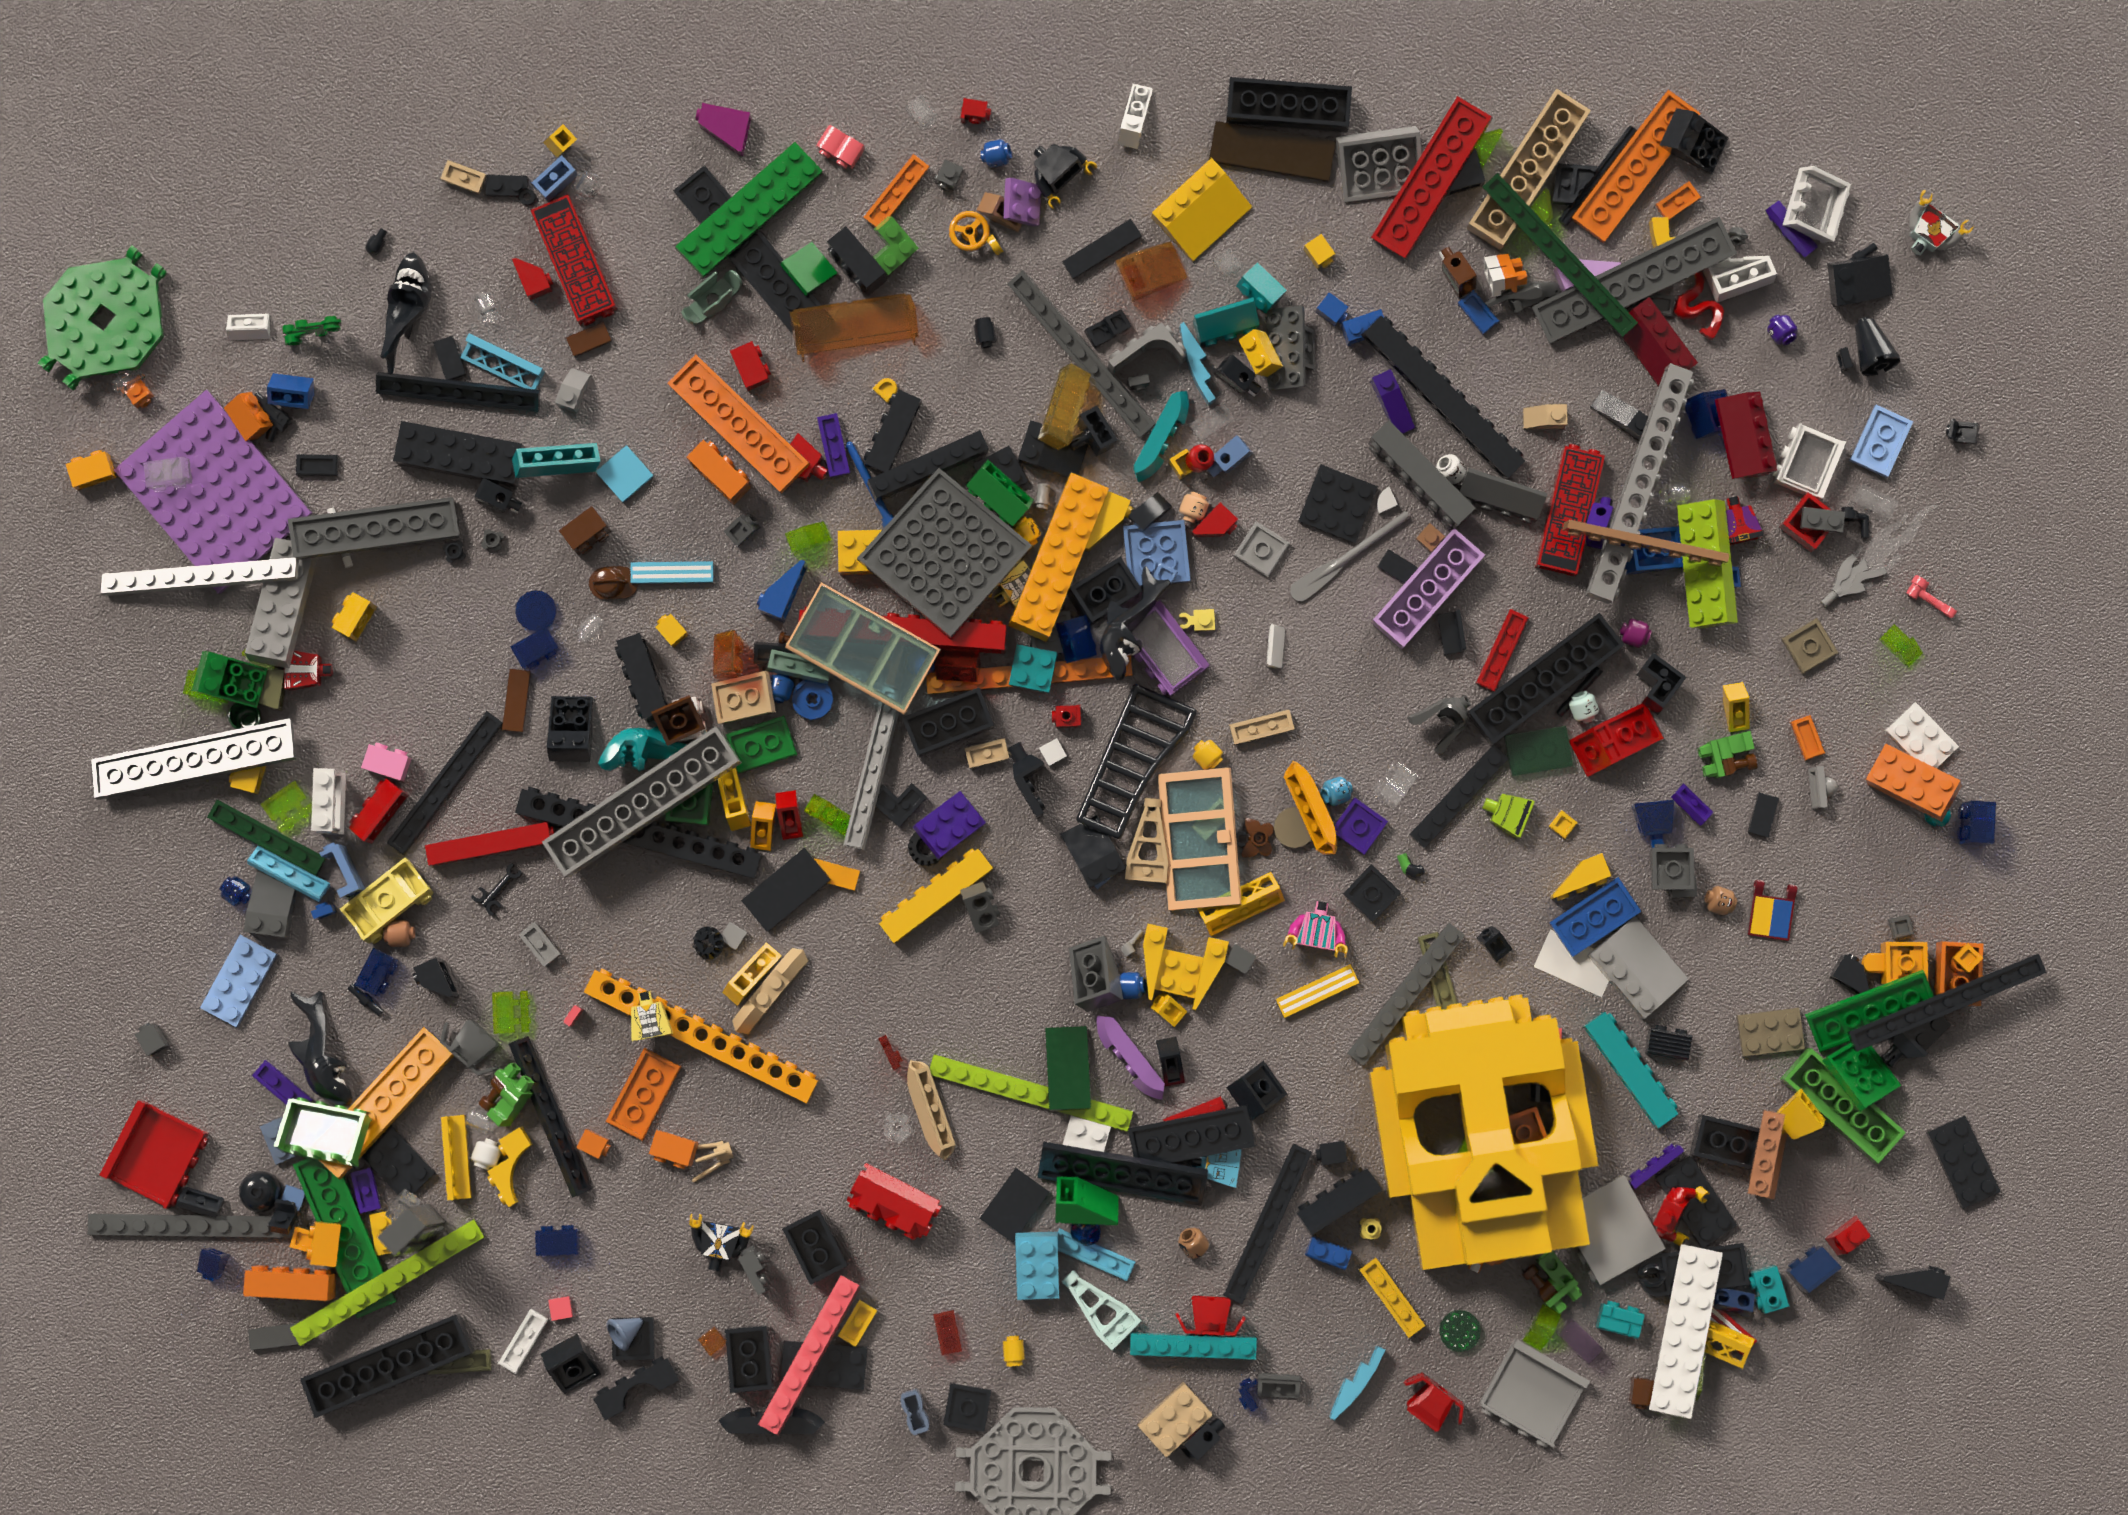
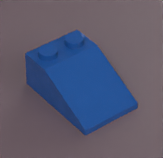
M1679 527L1638 529L1640 535L1681 543ZM1641 547L1640 550L1631 549L1634 551L1630 562H1626L1624 567L1627 570L1626 575L1683 568L1682 556L1681 558L1668 556L1669 553L1661 552V554L1648 552L1649 549Z
M800 560L766 589L765 594H760L757 605L761 614L782 623L785 622L808 567L805 561Z

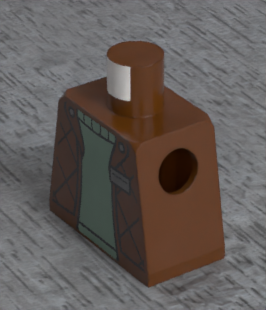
M1450 247L1441 250L1439 255L1443 259L1442 272L1458 299L1476 289L1477 275L1460 251L1453 254Z

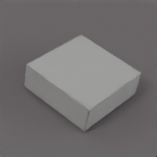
M729 922L721 935L724 943L737 950L747 932Z

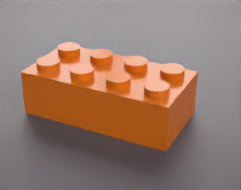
M1888 744L1884 745L1866 778L1867 785L1941 822L1962 787L1961 780Z
M267 1265L252 1266L250 1270L245 1271L243 1296L322 1301L335 1299L337 1273H331V1269H318L310 1272V1268L298 1267L294 1268L293 1271H289V1267L277 1266L269 1270Z

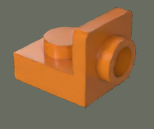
M139 376L122 387L133 406L137 409L151 403L150 399L154 397Z

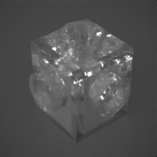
M891 1112L883 1120L885 1124L882 1127L885 1130L882 1133L890 1141L894 1139L899 1145L915 1131L910 1125L912 1120L904 1112L901 1115L898 1112L895 1115ZM895 1123H899L901 1125L899 1131H896L894 1129Z

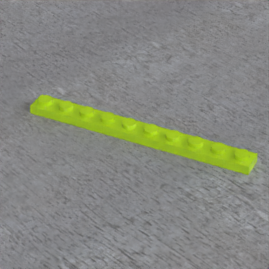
M933 1055L930 1066L932 1076L1049 1109L1048 1087ZM1092 1099L1091 1109L1058 1111L1124 1131H1128L1133 1111Z
M473 1219L292 1326L290 1329L299 1345L302 1346L483 1239L484 1235Z

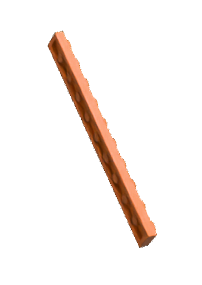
M1128 655L1129 662L1126 665L1125 677L1133 676L1131 655ZM1102 658L1055 662L1051 683L1114 677L1107 669ZM1012 666L930 673L926 676L927 693L962 692L978 687L980 690L1015 687L1009 685Z

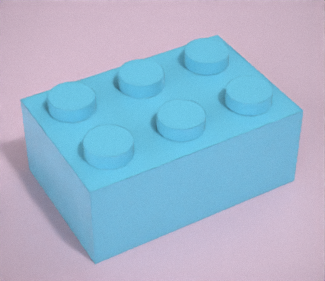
M1057 1232L1016 1233L1017 1300L1059 1299Z

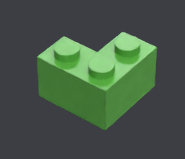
M888 216L873 229L886 244L885 247L873 256L886 272V275L892 273L919 249L893 217Z

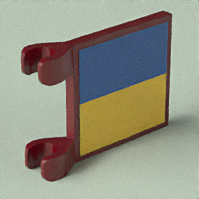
M1755 880L1747 935L1789 941L1797 886L1789 884L1786 890V898L1762 895L1765 882L1763 880Z

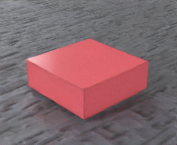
M577 1005L573 1006L564 1019V1023L572 1027L584 1009Z
M570 1296L548 1300L552 1321L573 1317Z

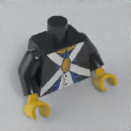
M691 1214L689 1225L691 1226L692 1238L696 1249L701 1252V1256L710 1257L709 1270L720 1271L722 1260L731 1261L732 1258L738 1257L741 1254L740 1252L746 1249L754 1229L753 1225L748 1230L744 1227L745 1222H743L741 1227L702 1221L703 1216L699 1214L698 1220H694Z

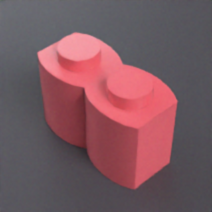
M831 125L827 127L816 145L820 150L818 152L820 155L827 159L830 157L836 159V164L844 169H847V167L853 169L865 149L862 143Z

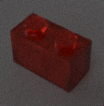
M939 648L941 651L935 662L936 680L977 682L981 666L979 650Z

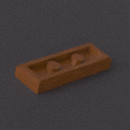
M509 670L502 730L524 733L531 671Z

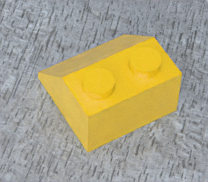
M352 592L351 595H347L344 599L342 611L334 616L332 628L357 642L377 606Z

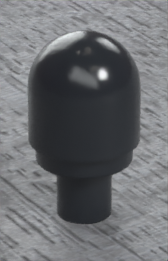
M380 228L377 235L373 234L370 236L365 246L366 251L370 255H378L385 246L386 241L383 239L388 233L386 230Z

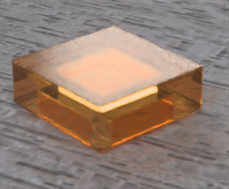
M713 1327L698 1339L709 1356L726 1345L725 1339L716 1327Z

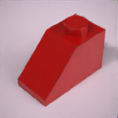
M518 258L512 259L529 300L552 292L550 285L554 283L549 273L545 274L542 268Z
M1220 502L1192 531L1191 535L1193 537H1223L1226 533L1230 535L1238 527L1236 525L1238 518Z
M796 790L775 793L776 809L783 840L803 837Z

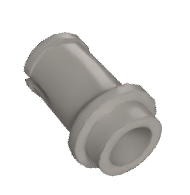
M1038 484L1037 500L1034 502V505H1036L1035 509L1046 511L1050 507L1048 502L1051 486L1049 484Z

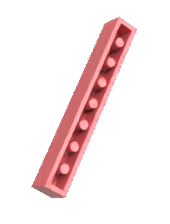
M842 1275L839 1277L758 1425L779 1436L861 1288L858 1284Z

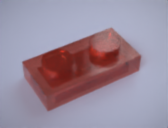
M954 1310L933 1314L942 1356L961 1352L962 1346Z

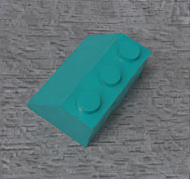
M1253 297L1196 314L1193 320L1200 346L1205 345V347L1214 346L1217 344V341L1222 339L1231 341L1237 338L1236 335L1242 333L1246 335L1253 329H1259L1260 325Z

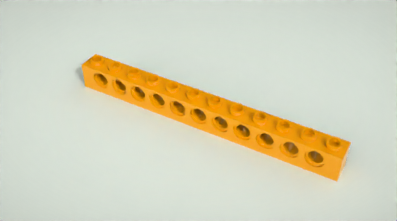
M602 968L600 972L594 970L584 993L631 1016V1007L640 1006L638 993L647 992V990L640 987L635 990L629 987L630 982L622 978L617 981L611 978L612 973ZM608 983H613L615 991L608 995L605 992V986ZM627 992H631L634 996L630 1004H626L623 1000V996ZM661 997L652 998L653 1003L662 1002L664 1009L671 1014L669 1022L673 1034H670V1036L805 1103L809 1102L819 1082L815 1079V1074L807 1070L802 1073L796 1070L797 1065L786 1061L784 1064L778 1061L779 1056L769 1051L766 1055L759 1051L761 1047L751 1042L746 1045L741 1042V1037L733 1033L728 1036L722 1033L723 1028L712 1024L710 1027L704 1024L705 1019L694 1015L692 1018L685 1014L687 1010L676 1005L672 1008L667 1005L668 1001ZM685 1019L689 1022V1028L687 1031L682 1032L678 1025L681 1020ZM700 1029H705L708 1033V1037L704 1041H700L697 1038V1032ZM719 1038H723L726 1041V1047L723 1050L716 1048L715 1043ZM738 1047L743 1048L745 1051V1056L742 1059H737L734 1056V1051ZM757 1056L761 1057L764 1061L763 1066L759 1069L755 1068L752 1063L753 1059ZM774 1066H779L782 1069V1075L778 1078L773 1077L771 1074V1069ZM798 1075L800 1077L801 1083L798 1087L791 1086L789 1082L791 1076Z

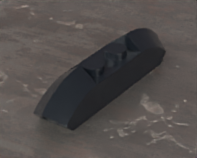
M751 1407L734 1410L719 1420L728 1433L774 1434L758 1425L765 1411H756L755 1415H752ZM794 1408L792 1415L789 1416L780 1434H814L825 1421L811 1411Z

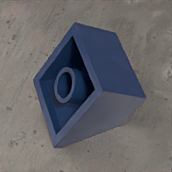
M1814 1245L1804 1252L1806 1255L1802 1259L1796 1258L1790 1262L1786 1273L1800 1291L1810 1293L1842 1267L1822 1246L1815 1247Z

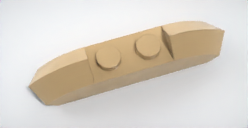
M792 948L768 975L732 1020L736 1032L749 1034L808 962L804 950Z
M910 1060L907 1073L908 1089L923 1134L931 1149L945 1161L954 1152L955 1142L929 1066L924 1062Z

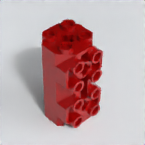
M865 1163L863 1167L867 1168L866 1171L862 1170L859 1173L850 1191L853 1197L848 1196L846 1200L850 1202L848 1207L858 1212L861 1209L867 1211V1216L875 1221H879L880 1218L887 1221L885 1226L895 1231L898 1228L905 1231L904 1235L912 1240H916L917 1237L921 1239L923 1235L927 1236L932 1227V1224L929 1223L932 1216L936 1218L942 1208L939 1205L940 1200Z

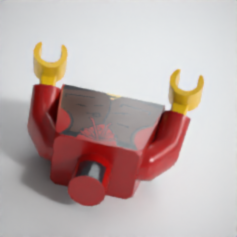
M1701 1186L1696 1189L1672 1188L1665 1197L1653 1225L1657 1226V1235L1681 1247L1685 1239L1689 1240V1237L1681 1232L1676 1233L1690 1200L1696 1197L1701 1203H1705L1707 1200L1704 1196L1710 1195V1193Z

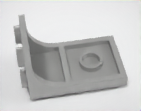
M1161 322L1155 328L1153 326L1147 328L1143 332V336L1138 340L1134 338L1126 344L1127 348L1123 351L1117 350L1110 355L1108 368L1115 374L1145 351L1155 347L1169 350L1182 365L1185 362V352L1187 351L1181 342L1177 343L1174 340V333L1168 325L1164 326Z

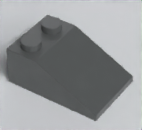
M257 871L246 911L243 932L290 938L297 890L264 872Z
M1106 936L1069 948L1075 1005L1089 1012L1123 1000L1120 977Z

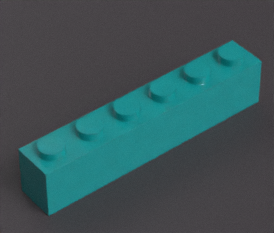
M1600 1013L1582 1027L1653 1126L1660 1128L1678 1115L1676 1111L1678 1106L1672 1098L1668 1099L1666 1097L1664 1086L1659 1081L1656 1082L1653 1079L1652 1075L1654 1073L1647 1064L1643 1065L1640 1061V1053L1635 1047H1630L1627 1042L1629 1038L1625 1032L1617 1029L1615 1026L1617 1021L1612 1014Z
M1130 1332V1355L1256 1359L1257 1338L1253 1336Z

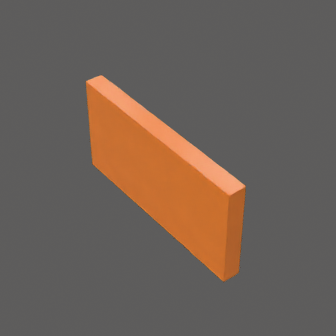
M644 1048L605 1122L643 1141L681 1066Z

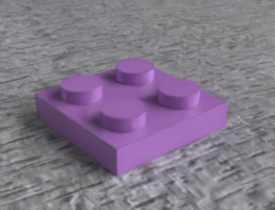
M1015 178L1005 179L1003 219L1030 226H1039L1041 191L1036 184Z

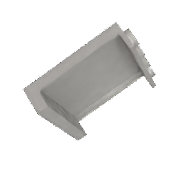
M1620 1175L1615 1180L1582 1198L1590 1245L1577 1246L1579 1250L1577 1256L1582 1264H1587L1590 1270L1587 1274L1593 1283L1597 1282L1598 1285H1601L1666 1249L1625 1175Z
M1514 1338L1478 1404L1483 1407L1481 1409L1482 1412L1491 1417L1493 1414L1501 1417L1499 1421L1508 1427H1511L1512 1424L1519 1427L1517 1432L1529 1438L1531 1434L1538 1438L1536 1442L1547 1448L1548 1445L1554 1447L1555 1440L1582 1391L1588 1387L1590 1381Z

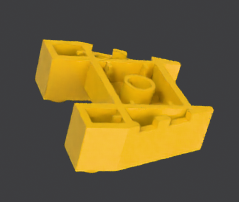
M1147 924L1143 941L1148 1000L1152 1001L1154 990L1194 998L1192 1010H1196L1225 961L1229 942L1208 937L1204 957L1163 949L1168 928Z

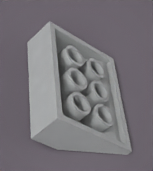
M1416 126L1336 137L1344 202L1398 194L1422 155L1420 131Z
M1636 916L1631 918L1587 955L1640 1019H1645L1689 980Z

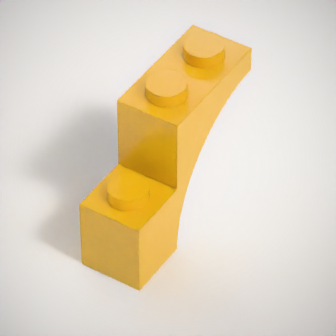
M519 1127L499 1139L500 1145L498 1147L501 1153L509 1158L488 1170L489 1176L487 1178L490 1184L498 1188L500 1201L503 1205L507 1204L508 1207L518 1203L513 1188L515 1166L521 1155L533 1145L523 1127Z

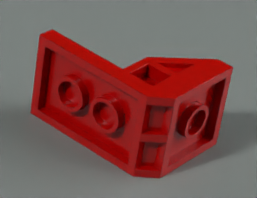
M1641 703L1570 739L1569 743L1586 776L1589 777L1664 738L1648 707Z

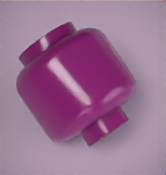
M1631 618L1628 623L1623 622L1619 634L1623 635V643L1641 648L1643 645H1647L1652 630H1649L1647 623Z

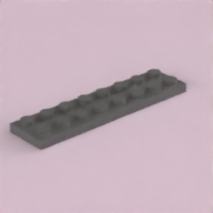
M453 497L288 519L293 558L298 560L459 538Z

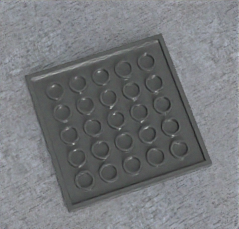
M938 468L857 557V560L949 638H952L1032 549V545Z

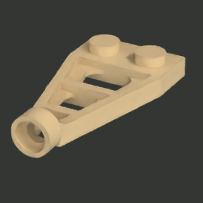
M1144 799L1145 808L1127 857L1126 880L1166 883L1168 858L1160 814L1161 799ZM1148 807H1152V808H1156V809H1155L1154 811H1150V810L1148 809ZM1148 821L1156 824L1157 836L1155 838L1143 836L1144 826ZM1152 842L1155 844L1157 849L1156 860L1149 861L1139 858L1138 853L1143 843Z

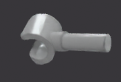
M1140 929L1129 942L1122 946L1121 951L1126 957L1135 951L1132 945L1143 934V931Z

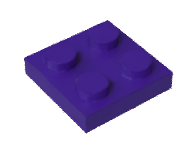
M1354 797L1334 827L1336 836L1365 855L1388 821Z

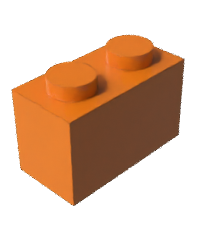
M252 392L238 394L224 407L245 442L259 439L273 426L268 414L264 412L258 403V399Z
M656 1130L649 1154L654 1155L653 1160L663 1163L666 1160L674 1162L673 1166L685 1169L686 1166H692L699 1142Z

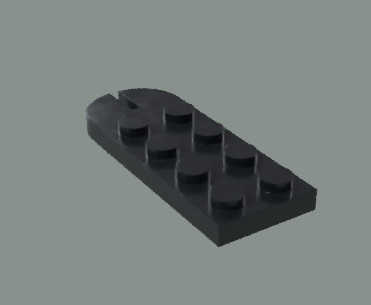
M1744 1243L1702 1248L1723 1253L1716 1289L1750 1285ZM1680 1251L1655 1254L1640 1263L1638 1276L1657 1274V1278L1639 1280L1641 1288L1647 1294L1657 1297L1672 1294Z

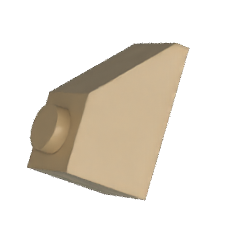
M1546 404L1523 408V429H1564L1567 426V404Z

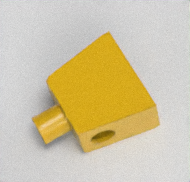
M1802 1089L1798 1090L1777 1111V1113L1785 1114L1781 1135L1787 1132L1793 1140L1821 1129L1826 1120Z

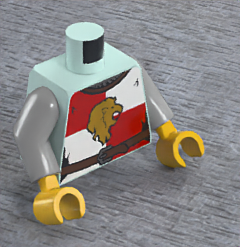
M1926 190L1921 192L1920 201H1917L1909 219L1910 237L1916 240L1911 250L1917 255H1921L1926 248L1934 252L1936 249L1942 251L1953 247L1965 236L1964 233H1970L1974 229V226L1970 230L1965 229L1964 224L1969 220H1965L1960 226L1931 205L1930 202L1932 201L1933 194H1931L1930 198L1924 199L1923 195Z

